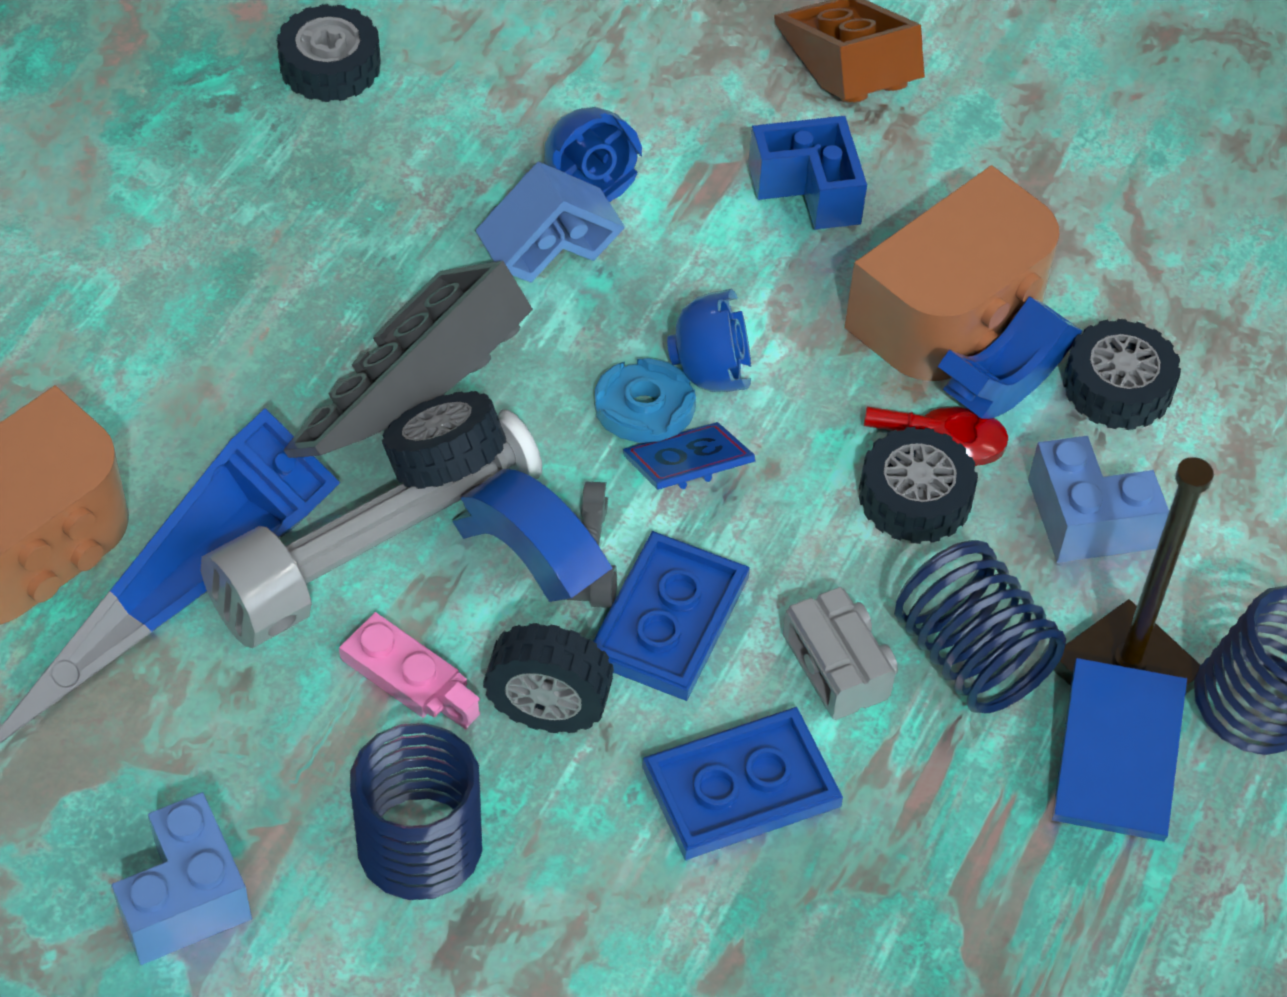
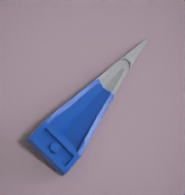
M266 408L263 409L228 442L0 727V743L205 594L207 590L201 575L202 556L258 526L267 527L280 539L313 511L340 482L314 456L289 458L284 452V448L294 436Z

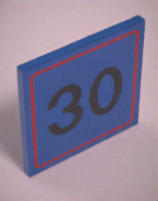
M719 422L681 432L660 442H645L623 449L624 457L657 490L676 484L681 489H685L687 481L700 477L706 482H710L714 473L756 462L755 454Z

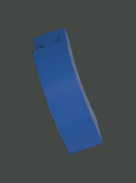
M1029 296L1005 331L984 351L974 356H965L952 350L947 352L937 366L951 376L943 390L982 419L998 417L1014 408L1039 387L1071 349L1077 335H1081L1083 331L1045 303Z
M502 469L461 497L467 511L452 522L462 538L490 534L503 541L524 562L549 602L574 597L612 569V566L592 535L572 510L549 488L521 471Z

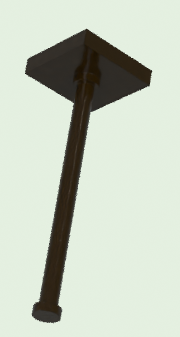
M1190 457L1182 460L1178 465L1175 474L1178 487L1138 604H1134L1130 599L1126 600L1065 645L1062 658L1054 668V671L1070 686L1073 666L1076 658L1187 678L1185 695L1194 689V679L1200 664L1155 622L1200 495L1209 489L1214 477L1213 468L1205 460Z

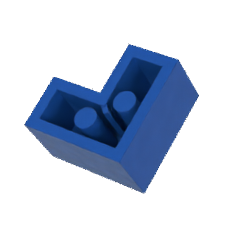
M846 116L752 126L748 167L758 200L804 195L815 230L862 224L867 182Z

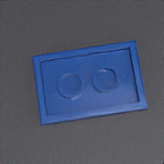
M652 531L593 641L598 644L597 647L601 651H605L609 656L608 661L610 664H613V673L687 701L749 579L750 567Z
M1076 658L1073 666L1052 821L1165 842L1169 832L1187 678Z
M798 707L643 757L642 768L685 861L840 808L842 805L843 796Z

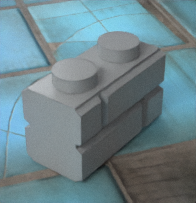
M842 587L822 593L817 599L809 598L789 606L785 613L783 627L784 638L832 719L835 720L856 713L861 707L866 709L886 701L891 696L894 678L898 672L897 661L890 647L887 644L879 645L872 635L871 619L866 608L860 602L853 604Z

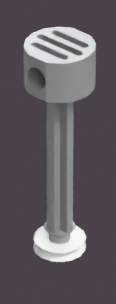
M501 410L498 418L506 436V443L503 444L504 449L495 456V460L490 464H486L478 472L465 476L459 481L449 482L439 487H426L425 489H417L413 486L409 488L401 484L287 546L267 527L258 526L201 557V575L206 590L225 625L245 647L254 648L310 617L312 602L306 585L309 582L460 501L462 496L502 469H514L538 479L542 475L543 464L539 449L526 425L516 414L509 410Z

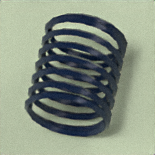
M979 540L956 543L938 552L921 565L906 581L898 594L894 615L899 623L906 624L905 629L909 635L918 636L917 644L920 649L930 651L929 658L932 664L943 666L942 675L945 680H955L954 689L957 695H968L966 704L969 710L975 713L989 714L1007 708L1037 688L1052 673L1061 660L1066 645V637L1063 631L1058 629L1054 621L1046 619L1043 608L1034 605L1030 592L1021 590L1022 586L1018 578L1009 575L1005 563L997 561V557L988 543ZM974 553L982 555V560L969 562L958 567L934 582L917 599L909 614L906 615L903 610L905 601L913 590L930 574L946 563L964 555ZM975 571L963 587L949 595L937 607L920 614L925 605L942 589L958 578ZM999 583L994 593L981 598L990 584ZM970 594V596L954 611H952L949 615L945 616L944 618L938 621V619L941 616H943L946 612L955 607L958 603H960ZM1011 598L1006 608L991 614L1002 599ZM1019 599L1022 600L1023 604L1018 605ZM979 612L978 615H976L964 627L953 633L962 623H964L971 616ZM1023 613L1017 624L1002 630L1013 615ZM1034 614L1036 619L1031 620V615ZM923 623L921 628L916 627V624ZM1036 628L1034 632L1019 639L1024 631ZM989 629L979 639L969 645L978 635ZM940 632L933 643L928 642V635ZM1050 638L1040 658L1024 676L994 698L978 703V694L988 691L1004 681L1026 661L1040 640ZM953 646L946 657L941 658L939 651ZM994 648H996V649H995L993 652H991L986 658H984L990 651H992ZM1018 653L1005 667L991 676L1003 663ZM966 660L959 671L953 673L952 665ZM978 675L971 687L966 688L964 685L965 679Z
M1287 585L1268 588L1253 599L1246 612L1239 617L1237 623L1221 639L1220 644L1213 649L1211 655L1200 665L1194 679L1195 702L1204 721L1222 740L1245 752L1269 755L1287 750V724L1265 721L1247 711L1234 697L1225 678L1226 670L1233 688L1252 708L1271 719L1287 722V713L1272 710L1257 701L1242 685L1234 668L1235 660L1242 677L1259 696L1279 708L1287 710V700H1283L1264 689L1251 674L1246 664V661L1250 662L1251 666L1270 686L1287 695V662L1265 650L1263 645L1270 646L1286 655L1287 646L1271 637L1258 635V633L1279 635L1287 639V630L1278 626L1260 624L1264 622L1287 624L1286 615L1269 613L1274 611L1287 612V603L1277 602L1287 600ZM1268 671L1272 672L1280 681L1275 679ZM1216 680L1224 698L1241 717L1263 730L1280 734L1271 735L1254 731L1238 721L1224 706L1216 688ZM1208 693L1216 710L1233 728L1253 740L1270 744L1261 745L1248 742L1230 732L1215 716L1208 700Z
M428 723L400 724L376 734L359 750L350 770V796L352 799L358 859L367 878L385 893L407 900L435 899L456 890L474 873L482 854L479 764L472 750L466 742L452 731ZM426 733V735L402 736L407 734ZM424 744H425V745H429V746H417V747H404V748H401V747H403V746H412V745H424ZM429 756V757H419V758H406V759H403V758H405V757ZM417 767H429V768H419V769H406V768H417ZM430 799L446 804L453 809L447 817L428 825L403 826L381 817L389 808L408 800Z

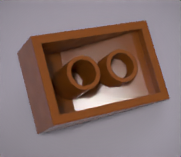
M827 0L774 15L776 26L822 89L838 96L844 102L863 101L868 98L869 93L882 89L886 91L901 90L908 86V82L925 77L921 24L868 0Z

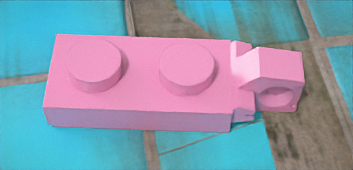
M376 612L339 647L340 658L343 662L422 718L427 714L435 718L441 712L466 730L480 715L478 705L480 699L466 687L467 679L458 669Z

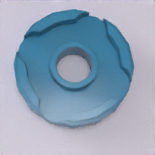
M651 358L637 359V364L624 367L625 362L612 366L600 376L594 390L596 417L606 430L619 438L639 443L660 442L678 435L691 423L696 409L695 389L691 387L690 380L686 378L684 371L671 363ZM651 396L657 400L650 403H641L634 400V398Z

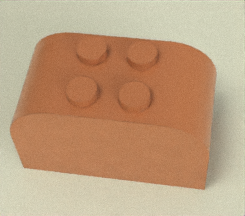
M990 165L854 262L844 328L904 375L924 381L950 379L951 376L937 367L949 350L965 356H974L981 353L1005 331L1029 296L1043 302L1059 239V225L1054 214L1041 201Z
M56 385L0 422V625L18 618L36 604L49 600L69 580L82 571H88L93 568L105 554L120 542L128 526V508L111 437L101 425Z

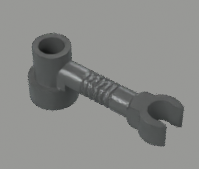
M586 481L583 490L581 522L599 546L602 523L605 521L608 508V497H605L607 482ZM611 565L612 569L577 595L564 600L590 601L591 607L611 608L617 593L616 565Z

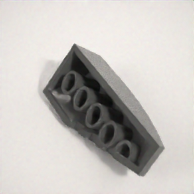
M504 261L439 271L377 332L373 339L378 347L371 354L364 352L357 357L352 364L356 375L336 383L328 393L333 404L323 406L312 413L284 448L286 455L289 458L320 456L369 438L389 428V424L393 420L398 419L405 411L413 409L424 401L427 402L435 399V397L444 395L469 373L476 372L488 364L491 360L490 353L500 343L515 336L521 328L519 323L533 310Z

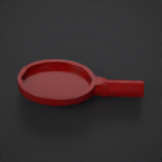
M869 406L866 409L864 426L889 431H902L907 427L924 430L925 428L934 429V432L945 433L953 437L952 440L956 443H961L967 449L966 453L968 456L973 458L975 466L995 462L1002 457L1007 448L1008 434L1002 423L995 418L982 419L968 408H939L930 411L925 416L916 415L913 412L905 413Z

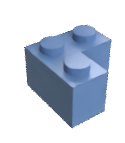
M538 161L475 231L494 262L504 261L512 276L532 283L562 249L594 261L621 233L625 226L599 187Z
M1088 436L1037 443L1028 481L1057 563L1157 549L1169 509L1154 470L1103 477Z
M203 792L148 813L155 846L162 864L111 884L120 917L140 965L252 920L246 886Z

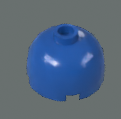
M598 107L580 108L562 116L551 128L545 142L544 164L599 187L610 202L621 196L634 182L638 173L634 167L637 163V155L639 154L642 157V145L637 132L617 114Z
M732 289L711 292L699 296L687 304L677 318L676 334L669 335L667 338L668 352L672 365L681 364L686 378L697 387L710 392L748 389L751 385V378L741 379V364L751 367V355L743 312H732L729 303L730 300L738 299Z

